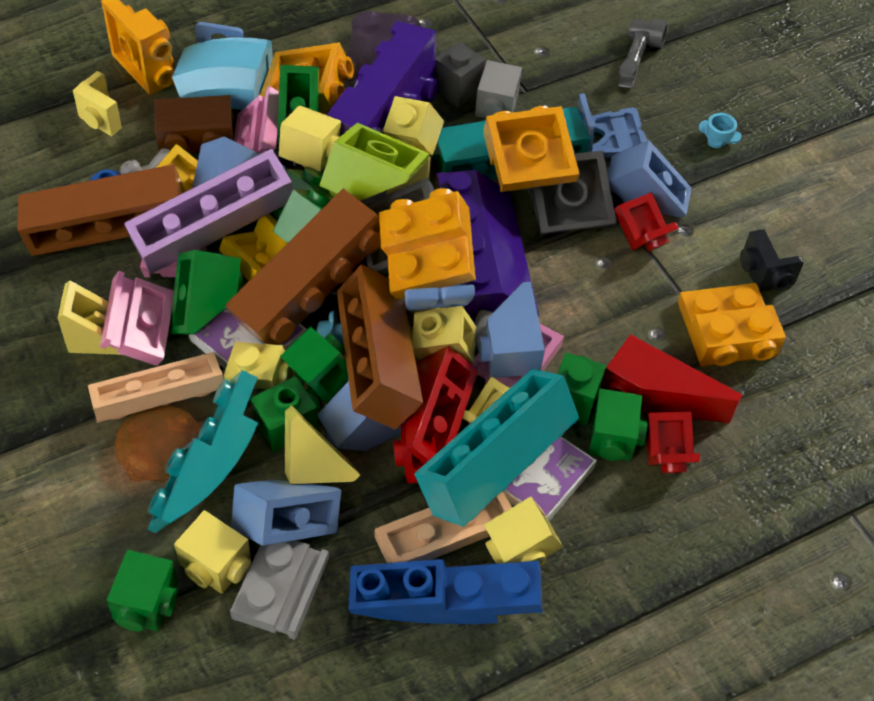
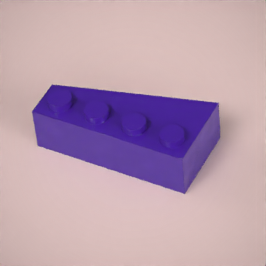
M400 21L395 22L391 28V34H393L389 42L384 40L380 42L375 49L376 55L379 56L372 65L364 64L358 72L355 87L348 86L327 113V116L341 121L340 136L356 123L384 134L383 129L395 96L424 102L432 101L435 98L438 90V81L435 79L436 30Z

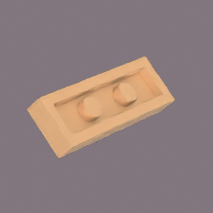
M214 352L90 384L88 389L96 420L99 423L110 419H121L128 414L151 408H162L170 403L187 398L206 396L213 391H217L224 379Z
M501 492L465 527L437 518L432 515L430 508L375 528V539L387 563L432 560L489 537L490 535L484 524L509 510L512 506L505 493Z

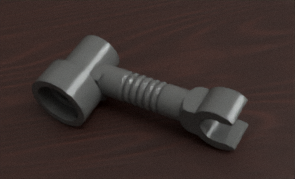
M655 18L652 21L632 19L628 39H632L633 42L626 60L621 64L619 70L621 78L618 86L632 89L645 47L663 48L668 21Z

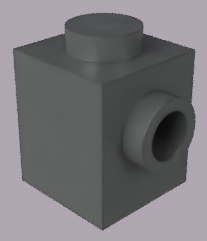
M460 41L449 49L441 51L435 59V79L438 81L437 94L458 109L477 95L486 59Z

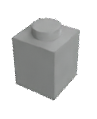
M487 60L477 89L475 116L486 118V116L500 111H510L513 113L519 95L522 67Z

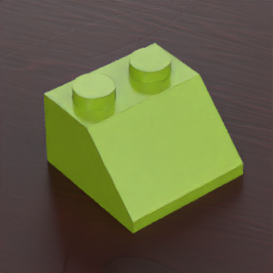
M356 123L334 141L319 186L329 190L333 197L344 188L361 201L408 182L427 161L429 153Z

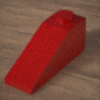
M631 334L606 367L600 388L642 395L641 412L643 413L691 412L692 419L730 423L743 396L739 392Z
M449 345L416 361L423 404L414 415L409 416L404 421L406 449L424 464L457 436L478 373L474 366Z

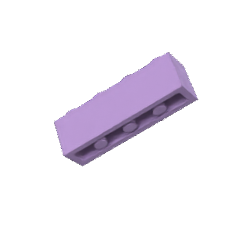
M270 149L125 222L124 225L147 269L152 274L178 260V253L199 250L285 206L293 191L292 182L274 151Z

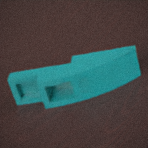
M241 370L230 381L224 379L220 384L213 399V403L218 405L214 417H208L199 432L198 438H194L182 449L176 448L167 462L165 472L170 474L165 488H159L150 502L148 513L152 514L153 517L147 528L148 530L156 533L188 513L207 498L237 464L258 425V422L243 415L258 377Z

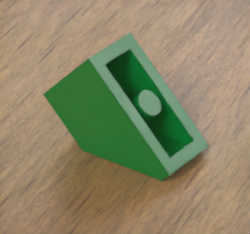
M280 65L277 142H280L281 123L299 105L319 112V67Z
M199 250L178 253L170 335L195 334L226 308L225 305L237 294L242 285L241 258Z

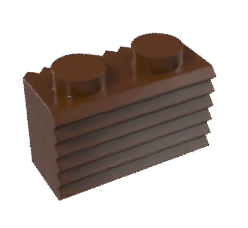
M230 95L154 99V127L158 152L163 148L171 151L177 144L186 152L194 153L196 151L200 152L203 143L221 137L234 141Z

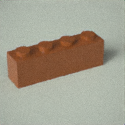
M175 164L21 194L18 195L17 231L31 256L130 237L124 225L125 222L185 193V189Z
M343 188L225 306L239 324L262 344L279 345L291 337L294 329L310 313L315 312L322 305L330 292L338 284L345 282L351 276L353 269L368 254H372L379 248L381 240L378 215Z
M361 264L337 290L352 410L396 430L409 416L414 415L423 404L404 298L396 300L391 295L388 277Z

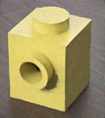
M395 96L383 132L387 136L429 153V156H433L444 120L429 102Z
M299 105L281 123L279 156L298 163L303 167H310L321 172L327 164L334 141L340 137L341 121Z
M463 306L414 312L413 329L410 330L414 354L419 360L449 345L470 364L474 363L476 326Z
M531 496L484 524L491 537V540L485 544L496 564L539 561L541 567L547 561L546 557L563 548L544 511Z
M205 510L174 543L178 563L185 569L186 575L198 586L207 588L209 585L221 594L224 593L232 582L234 584L240 582L251 566L248 539Z

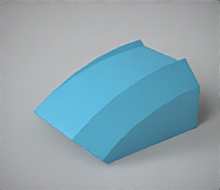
M230 37L212 39L185 47L172 76L179 97L230 95L231 108L243 110L260 95L273 59L272 41L257 38Z

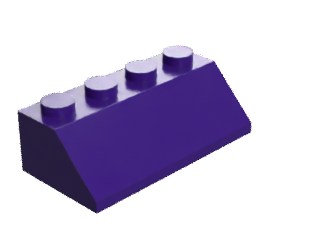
M476 170L437 173L436 189L445 188L453 192L458 191L470 210L476 280L462 283L460 286L474 285L475 295L472 301L463 307L474 323L479 310H487L494 313L522 282H531L511 194L509 191L501 192L498 184ZM533 290L535 305H536L537 314H538V317H539V311H538L537 302H536V298H535V294H534V290Z

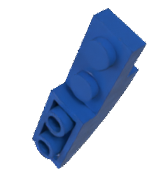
M443 559L351 566L349 611L353 614L373 618L437 624L498 623V615L542 613L541 567L539 561L446 567Z

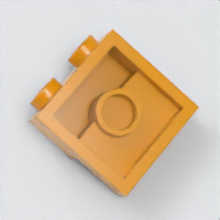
M101 0L112 56L149 95L174 84L172 78L174 70L172 68L175 66V62L171 55L172 45L168 41L171 36L164 21L161 19L157 20L146 8L135 13L131 6H125L120 0Z
M340 42L275 52L260 96L265 97L266 89L269 86L279 92L280 65L319 67V113L327 115L345 91V79L353 77L352 60L346 56Z
M537 106L528 111L513 113L510 111H500L486 116L483 134L490 164L495 165L501 192L577 182L579 170L562 106L551 108Z
M445 188L436 189L429 194V199L415 203L408 199H399L390 205L389 210L379 212L381 249L388 256L389 290L396 300L405 298V290L443 288L476 280L470 210L458 191L453 192Z
M757 283L680 292L678 304L700 366L715 364L726 366L737 361L753 359L765 361L779 355L786 336L774 306H765Z

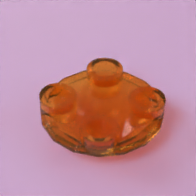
M158 406L136 412L127 418L117 431L114 449L118 463L125 469L128 478L133 481L167 480L170 474L165 472V468L170 456L176 448L182 449L194 438H198L200 432L199 423L188 412L174 406Z

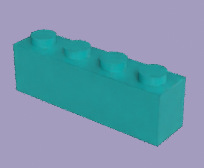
M577 107L563 108L574 154L588 152L590 137ZM485 121L448 126L441 129L432 156L438 173L476 170L490 180L498 179L495 165L490 164L483 134Z
M531 369L414 473L433 516L465 527L579 419L563 375Z

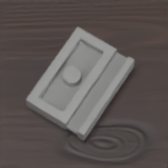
M297 540L264 546L260 545L230 610L231 618L272 633L278 631L287 634L288 638L295 640L328 563L329 551L312 549L309 547V544Z

